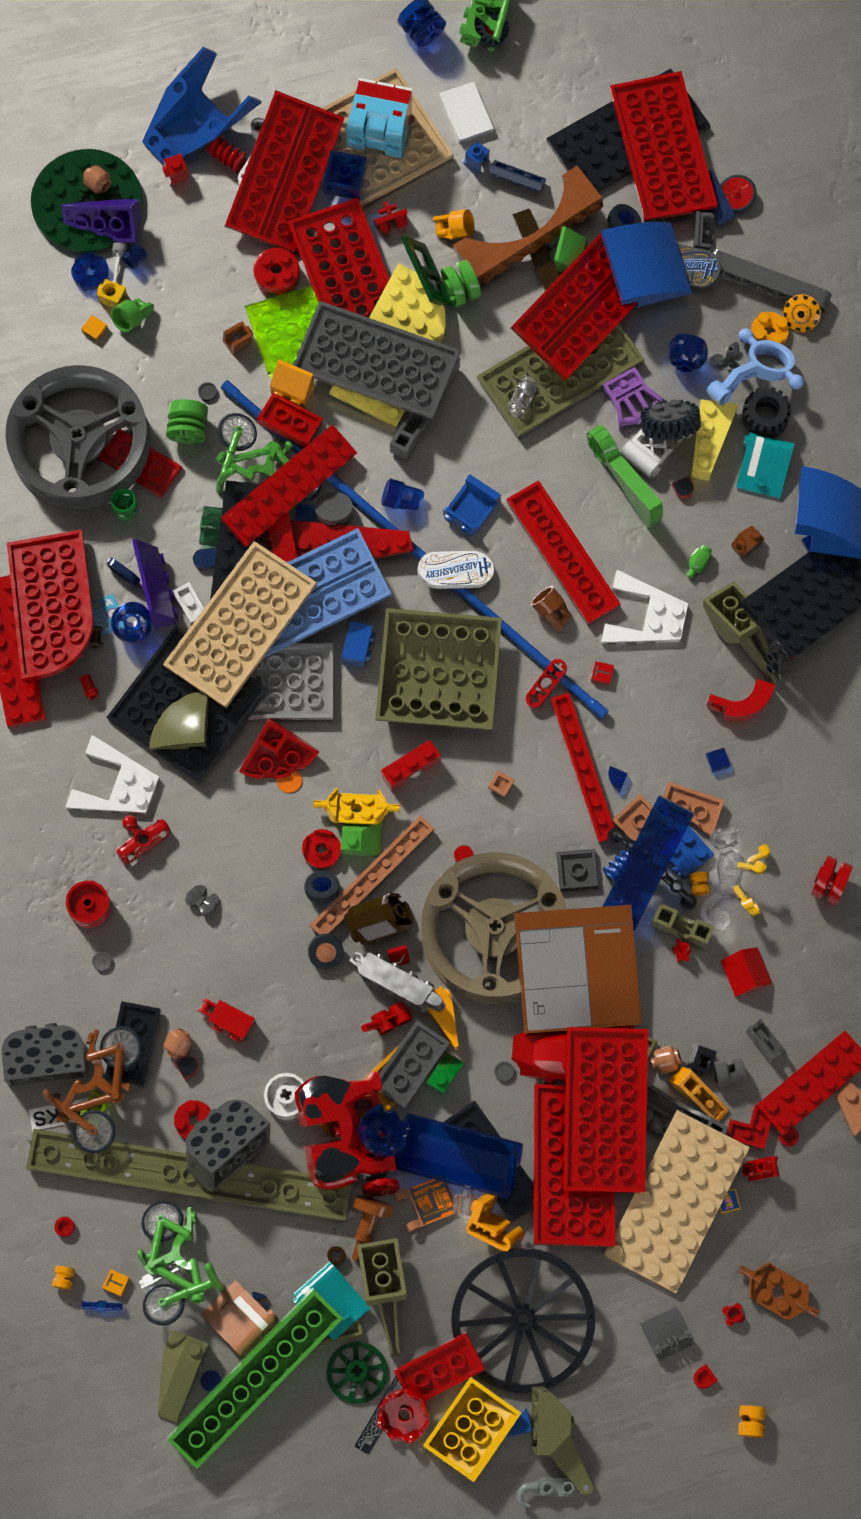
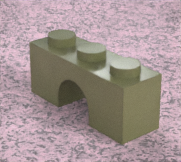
M662 903L659 904L651 926L704 949H706L715 926L699 919H687L681 916L678 910Z

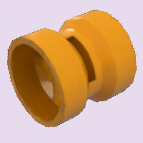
M695 872L689 875L690 882H692V895L698 896L711 893V888L708 885V872Z
M55 1266L54 1272L56 1276L52 1281V1287L72 1290L73 1283L71 1279L75 1274V1269Z

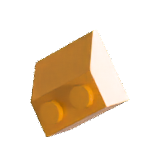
M278 360L270 384L271 393L274 392L299 406L305 407L314 390L313 373Z

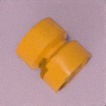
M741 1405L739 1418L742 1419V1422L738 1425V1435L764 1438L765 1425L762 1424V1421L766 1420V1408Z

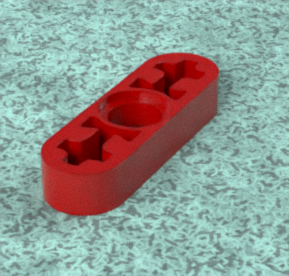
M554 659L551 661L526 695V703L530 707H541L567 672V665L563 660ZM561 663V668L563 670L562 672H556L554 676L558 678L555 680L552 676L548 675L547 673L550 671L553 674V672L555 671L554 665H559ZM545 678H549L552 681L549 689H544L541 686V682ZM537 687L546 693L544 696L540 693L538 696L540 701L531 704L532 699L530 697L532 695L536 696L539 692L535 690Z

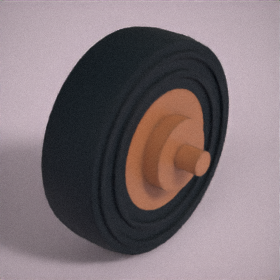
M331 934L316 936L308 946L309 959L319 969L328 970L336 967L344 955L341 941Z

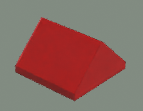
M758 947L739 950L720 961L735 998L772 984Z

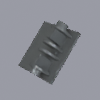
M677 1306L640 1324L657 1361L695 1344L692 1339L693 1336L690 1330L687 1329Z

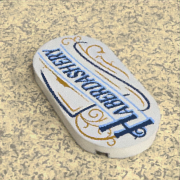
M477 551L430 552L421 558L417 572L421 581L427 583V586L431 588H479L490 581L493 576L494 567L491 560L485 554Z

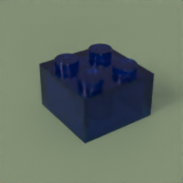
M331 150L323 181L324 194L350 199L358 197L360 200L368 168L367 157Z

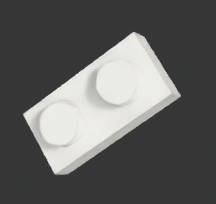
M190 582L172 592L192 625L204 607Z

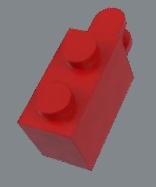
M204 998L202 1007L198 1008L197 1011L209 1018L210 1028L218 1033L223 1031L229 1034L228 1038L237 1043L239 1040L245 1042L256 1022L255 1018L221 1000L215 1004ZM210 1007L215 1008L212 1014L208 1012Z

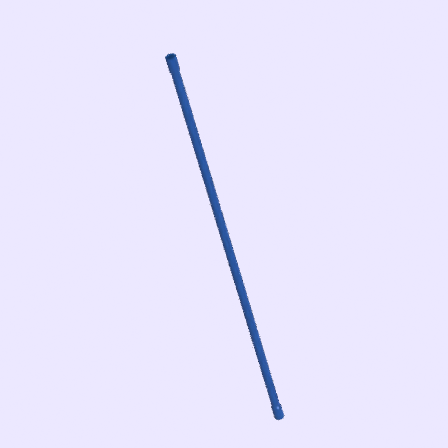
M229 380L222 384L221 389L226 394L235 399L254 417L257 418L262 410L243 395ZM272 431L284 443H286L287 441L291 442L293 445L291 449L296 453H299L304 448L303 446ZM336 474L327 479L383 529L399 530ZM412 541L413 552L411 553L421 560L426 553ZM452 588L483 616L500 618L467 588ZM502 620L501 631L546 669L551 661ZM554 665L555 671L553 672V674L550 671L549 673L557 679L558 677H555L554 675L557 671H562ZM566 674L564 675L560 683L602 720L609 710L593 699Z

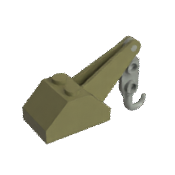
M532 1386L531 1450L536 1455H549L567 1477H544L535 1482L525 1483L520 1486L517 1491V1500L521 1506L526 1508L531 1507L530 1504L523 1500V1494L526 1491H533L545 1497H569L576 1491L583 1495H589L593 1491V1484L570 1437L571 1429H574V1416H571L569 1410L545 1387Z

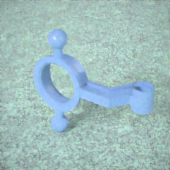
M742 329L739 332V340L742 343H749L751 345L748 352V363L733 369L723 383L719 380L712 382L706 392L719 405H724L730 400L733 392L741 382L754 376L767 381H780L787 378L792 389H800L804 385V379L801 375H794L791 372L795 364L792 352L784 345L775 341H757L753 338L754 334L750 329ZM756 355L775 357L785 367L781 369L769 368L761 364L757 360Z

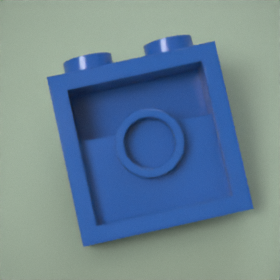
M689 825L659 847V857L663 862H668L673 867V873L678 878L682 877L683 880L687 879L691 873H694L714 856V853Z

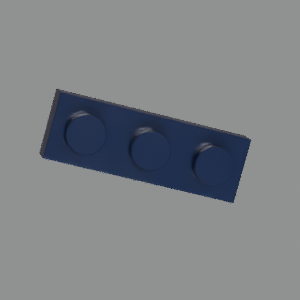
M494 160L490 165L489 172L493 173L497 178L509 179L517 185L523 184L533 191H541L545 186L546 178L497 160Z

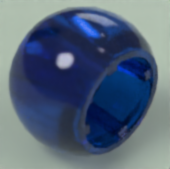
M678 334L672 338L668 345V360L678 371L690 373L693 370H698L707 361V343L704 339L695 335Z
M131 601L119 605L111 617L113 633L119 640L125 643L134 644L143 641L149 636L153 627L149 610L138 602ZM135 617L137 620L130 623L127 621V618ZM141 617H142V618L144 619V621H145L144 624L141 623V621H140V618H141ZM119 621H123V628L119 625Z

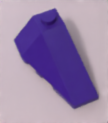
M117 199L61 205L64 224L95 232L99 236H107L116 242L136 243L138 240L141 222L139 199Z

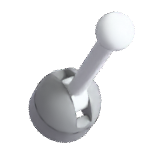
M113 243L112 253L117 257L112 282L117 284L120 258L126 255L128 248L123 243Z

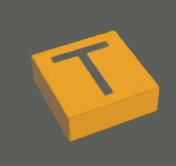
M110 1269L102 1288L121 1297L130 1278Z

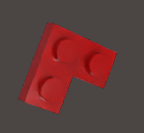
M754 1105L750 1123L747 1124L730 1119L726 1135L744 1145L764 1150L771 1123Z

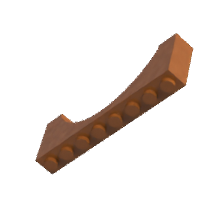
M578 166L562 175L564 189L559 206L550 220L535 233L519 240L503 243L478 241L471 239L468 235L453 245L459 260L463 261L466 259L470 263L479 286L490 282L499 273H504L510 266L521 262L530 253H535L544 244L552 242L555 237L561 234L562 226L570 229L575 224L582 223L589 215L601 210L603 207L602 196Z

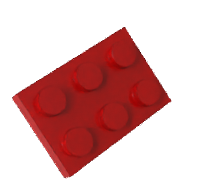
M273 392L257 417L256 423L306 447L320 427L323 418Z

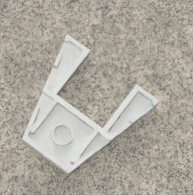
M616 570L612 590L650 598L643 631L605 624L601 644L644 643L651 641L680 642L688 603Z
M92 735L85 754L121 766L109 801L72 789L65 806L66 809L147 814L159 781V776Z

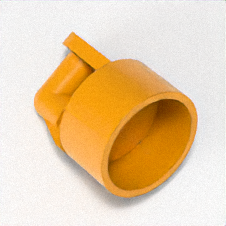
M469 209L451 211L448 215L433 217V222L436 223V236L439 238L460 239L468 235L472 237L474 234V218ZM445 222H448L449 228L444 229Z

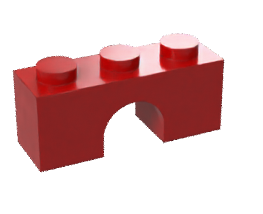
M428 740L381 769V777L392 792L407 783L408 779L420 770L426 771L441 762V755L432 741Z

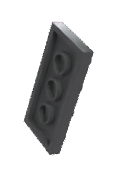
M417 1020L380 1072L382 1090L378 1092L405 1110L450 1042Z

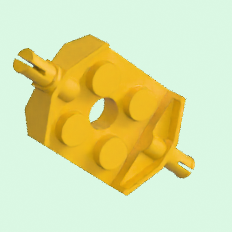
M336 787L327 800H314L313 808H325V812L328 813L330 820L334 823L378 825L382 822L385 815H388V812H400V804L386 803V799L378 789L377 795L338 793V788ZM358 809V810H361V811H360V812H353L352 810Z

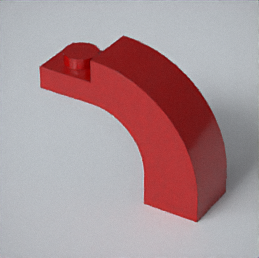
M757 679L752 693L741 701H730L710 694L707 707H710V710L717 713L724 712L722 720L740 722L749 720L766 708L773 694L775 684Z

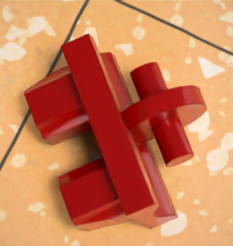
M385 201L383 202L384 208L379 209L378 213L379 215L386 213V215L373 221L374 226H377L383 235L392 231L389 221L395 220L398 229L407 226L406 215L408 212L405 208L392 213L391 211L397 209L396 204L389 206L388 202Z
M778 1156L747 1161L746 1164L742 1165L743 1176H747L749 1182L779 1177Z

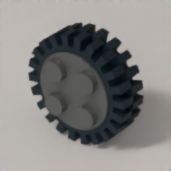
M664 400L663 403L655 402V405H648L649 408L645 407L644 411L642 410L640 414L642 433L648 436V438L654 437V440L662 438V441H666L668 438L670 449L677 448L676 437L678 439H683V436L689 437L690 434H695L701 428L700 409L698 405L690 403V401H685L684 403L683 400H671L670 402Z

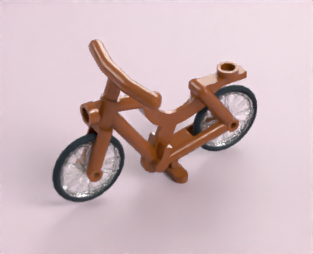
M115 1027L106 1032L100 1042V1050L96 1051L95 1044L100 1031L95 1029L94 1033H89L86 1044L90 1046L86 1060L93 1063L95 1068L94 1076L91 1081L83 1085L80 1080H76L64 1102L60 1101L61 1096L59 1093L52 1095L48 1089H45L42 1093L45 1101L49 1102L59 1111L56 1118L57 1121L67 1124L70 1119L75 1122L73 1127L74 1140L78 1147L88 1153L102 1152L112 1144L116 1133L115 1125L111 1117L102 1111L90 1110L82 1115L76 1112L108 1102L118 1104L124 1100L122 1088L132 1093L134 1088L132 1084H122L123 1069L133 1066L139 1060L142 1053V1042L138 1034L128 1027ZM101 1059L108 1066L114 1068L113 1086L102 1078L103 1065ZM96 1086L106 1093V1095L71 1105L77 1093H86L93 1090Z

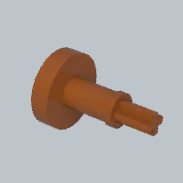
M355 1195L352 1206L363 1211L357 1234L354 1237L357 1241L352 1255L353 1260L359 1261L357 1245L373 1241L372 1237L378 1217L391 1218L394 1206L371 1197Z

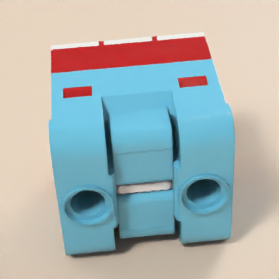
M359 78L351 113L347 121V147L362 151L367 147L385 151L387 156L402 158L413 114L412 88Z

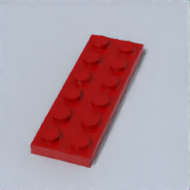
M845 1030L759 1102L756 1107L783 1137L861 1071V1047Z

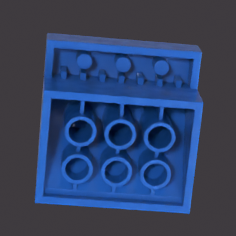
M636 223L602 230L601 237L622 305L636 302L637 307H642L692 294L671 223Z
M802 466L799 477L794 534L811 536L810 552L861 559V489L832 473Z

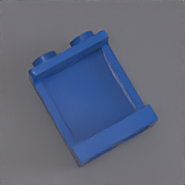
M469 474L465 479L464 486L449 506H445L443 509V516L449 523H455L460 526L464 533H470L475 536L499 504L501 494Z

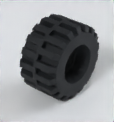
M764 386L763 390H761L759 387L755 390V393L752 391L749 397L746 398L742 410V420H744V427L748 426L747 431L749 433L754 432L755 434L773 438L774 434L778 436L781 431L786 429L791 415V404L787 402L788 397L786 395L782 396L783 392L781 390L777 392L775 391L776 388L768 389V386ZM767 406L772 408L777 416L773 419H763L757 414L756 409Z

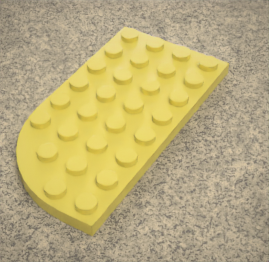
M398 263L369 318L441 343L446 326L444 305L438 306L430 303L417 273ZM334 385L329 392L333 397L394 428H397L405 413V410Z

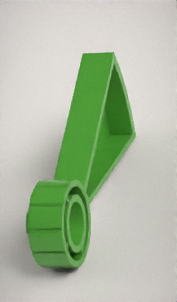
M598 425L587 432L586 438L589 448L592 449L602 464L608 466L646 528L649 529L659 523L663 516L662 501L623 458L608 430L604 426Z

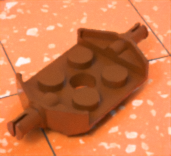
M771 1262L755 1271H751L743 1265L740 1266L738 1272L749 1280V1299L787 1321L802 1312L817 1318L820 1310H817L808 1303V1284H804L775 1267ZM774 1287H781L784 1294L781 1298H776L773 1295L772 1290Z

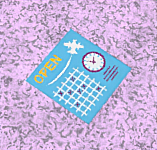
M113 593L92 602L94 626L104 628L101 636L127 625Z

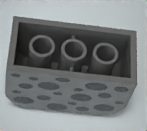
M57 1023L46 1024L43 1028L27 1026L25 1030L11 1033L2 1045L4 1081L9 1087L88 1078L87 1052L81 1036L74 1028L66 1025L57 1026Z
M230 1100L223 1103L217 1109L211 1110L207 1118L202 1122H197L193 1130L188 1134L186 1139V1165L188 1171L212 1193L270 1143L271 1123L245 1101Z

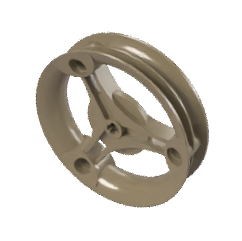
M490 852L477 854L465 858L448 868L432 886L422 913V943L424 952L430 966L439 979L456 993L478 1002L506 1003L521 999L520 979L507 983L505 979L500 977L503 957L517 949L514 913H521L536 905L539 911L567 909L566 902L556 883L543 869L533 862L508 853ZM505 873L528 882L538 891L537 898L519 905H513L511 902L500 898H490L477 902L459 892L458 885L468 878L479 874ZM449 891L452 895L449 898H443L441 893ZM457 898L472 908L469 914L454 904ZM550 899L554 902V905L546 907L543 902ZM448 908L457 913L466 922L465 933L467 940L474 950L482 954L483 975L476 977L474 980L459 972L450 963L440 945L438 936L439 914ZM493 924L497 925V931H492ZM488 957L497 958L496 975L486 974ZM487 982H493L496 987L493 990H487L484 985Z

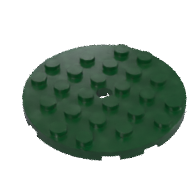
M96 149L74 150L58 156L39 173L31 192L32 215L41 234L56 247L72 253L73 251L84 254L100 253L99 251L109 247L111 249L113 243L121 242L113 241L112 238L104 235H96L95 232L89 230H82L64 224L62 204L81 203L82 199L91 198V202L139 199L140 210L143 204L141 187L133 170L117 156ZM95 165L100 166L110 174L111 185L106 192L97 194L84 185L83 173L87 168Z

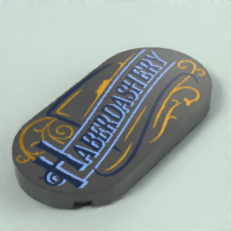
M678 244L690 286L706 288L719 279L722 268L719 259L714 253Z

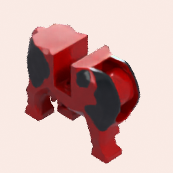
M379 1071L370 1072L364 1080L348 1081L325 1075L315 1076L306 1080L296 1090L295 1102L299 1113L300 1126L332 1123V1125H329L331 1137H334L333 1141L303 1146L308 1173L314 1186L324 1190L337 1189L358 1180L372 1181L384 1179L388 1175L387 1171H396L393 1152H385L374 1158L379 1152L389 1151L385 1131L377 1132L373 1139L369 1141H364L360 1136L361 1121L359 1113L381 1111L378 1091L382 1090Z

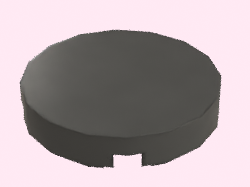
M329 492L322 495L315 503V513L318 520L328 525L346 522L353 513L351 499L340 492Z

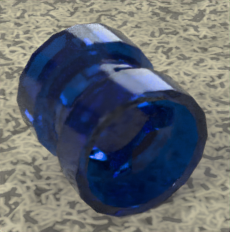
M137 243L130 247L129 252H125L122 255L123 261L134 270L139 266L141 260H145L148 257L146 251Z

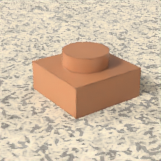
M497 771L488 789L505 798L515 780Z

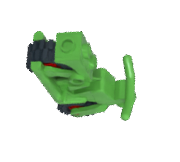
M473 0L470 8H465L463 18H466L465 24L461 23L458 34H461L459 42L477 48L479 41H482L481 45L487 44L486 48L492 51L495 50L497 45L498 47L501 46L509 34V23L505 19L511 0Z

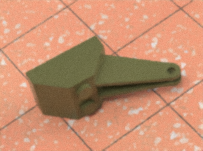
M395 1238L359 1244L357 1249L366 1305L378 1304L389 1345L390 1357L392 1358L394 1356L391 1338L382 1303L392 1302L397 1355L401 1356L396 1301L406 1300L407 1293L398 1240Z

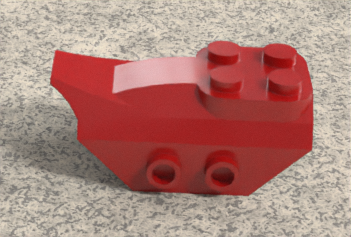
M523 1031L513 1036L511 1060L520 1068V1075L541 1080L544 1084L554 1085L555 1082H562L563 1085H566L567 1032L552 1031L524 1034Z

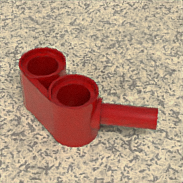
M400 1001L390 1006L388 1012L382 1010L374 1014L370 1018L372 1022L363 1024L361 1029L363 1032L375 1029L379 1036H382L396 1027L408 1023L413 1017L406 1004Z

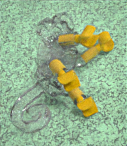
M736 826L725 828L724 831L719 828L714 830L710 836V843L719 851L716 860L719 885L718 891L702 905L700 916L702 921L715 926L714 930L716 931L725 930L731 924L730 914L723 909H717L713 912L715 918L723 917L721 923H714L709 919V910L723 897L726 899L736 897L751 916L761 913L758 904L754 903L752 897H749L741 885L743 871L750 872L752 870L757 874H763L767 866L760 862V859L768 858L771 852L767 844L758 847L759 854L755 855L754 853L747 859L743 858L740 853L733 849L739 843V840L736 838L738 835V828Z

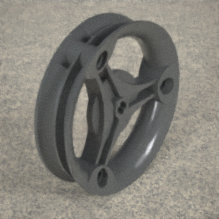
M64 366L37 377L18 395L10 409L6 423V445L20 480L38 498L63 508L86 509L111 502V496L116 490L121 488L129 489L136 482L149 456V427L144 409L136 393L118 376L93 366ZM85 387L97 389L111 395L118 400V407L97 415L81 409L61 413L46 406L44 400L65 389ZM36 406L34 410H28L29 408ZM129 411H133V412H134V413L131 414V415H126V413L129 412ZM43 413L54 418L55 422L52 424L42 418ZM121 416V419L104 426V423ZM35 422L50 432L49 440L52 450L59 459L65 462V478L57 481L55 484L44 479L34 470L25 453V427ZM124 427L132 430V446L122 466L107 479L88 486L83 481L86 466L103 452L107 437ZM72 464L79 465L77 478H71ZM72 488H76V489H77V490L74 491V492H69V490L72 489Z

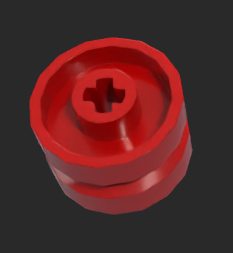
M827 855L823 866H820L816 875L811 895L820 899L824 896L826 889H829L826 898L827 902L837 906L853 866L843 862L838 871L835 872L837 859Z
M85 880L78 882L70 888L66 895L65 904L67 912L74 923L82 928L92 929L99 927L107 921L111 914L112 905L108 893L102 885L95 881Z

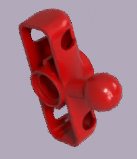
M132 815L125 816L122 820V826L126 830H130L134 836L126 841L124 845L118 847L116 854L123 864H130L168 838L171 834L169 825L165 820L158 819L153 825H149L144 830H139L137 819ZM166 830L167 835L161 838L159 834ZM144 837L149 840L146 844L138 842L140 838ZM134 852L135 857L129 860L127 856Z

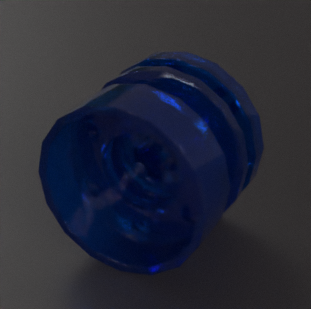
M414 0L403 9L397 19L398 25L405 33H409V38L417 47H424L433 42L446 26L445 19L439 12L435 11V7L429 0Z

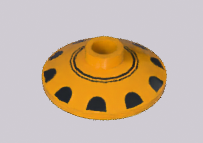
M799 294L787 301L783 309V317L787 319L788 327L792 330L806 332L818 324L821 317V309L813 297ZM803 311L805 316L799 317L798 312Z

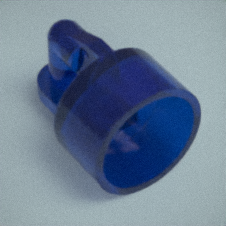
M388 478L382 494L381 506L395 510L398 508L402 510H418L420 500L424 498V492L421 489L405 485V482Z

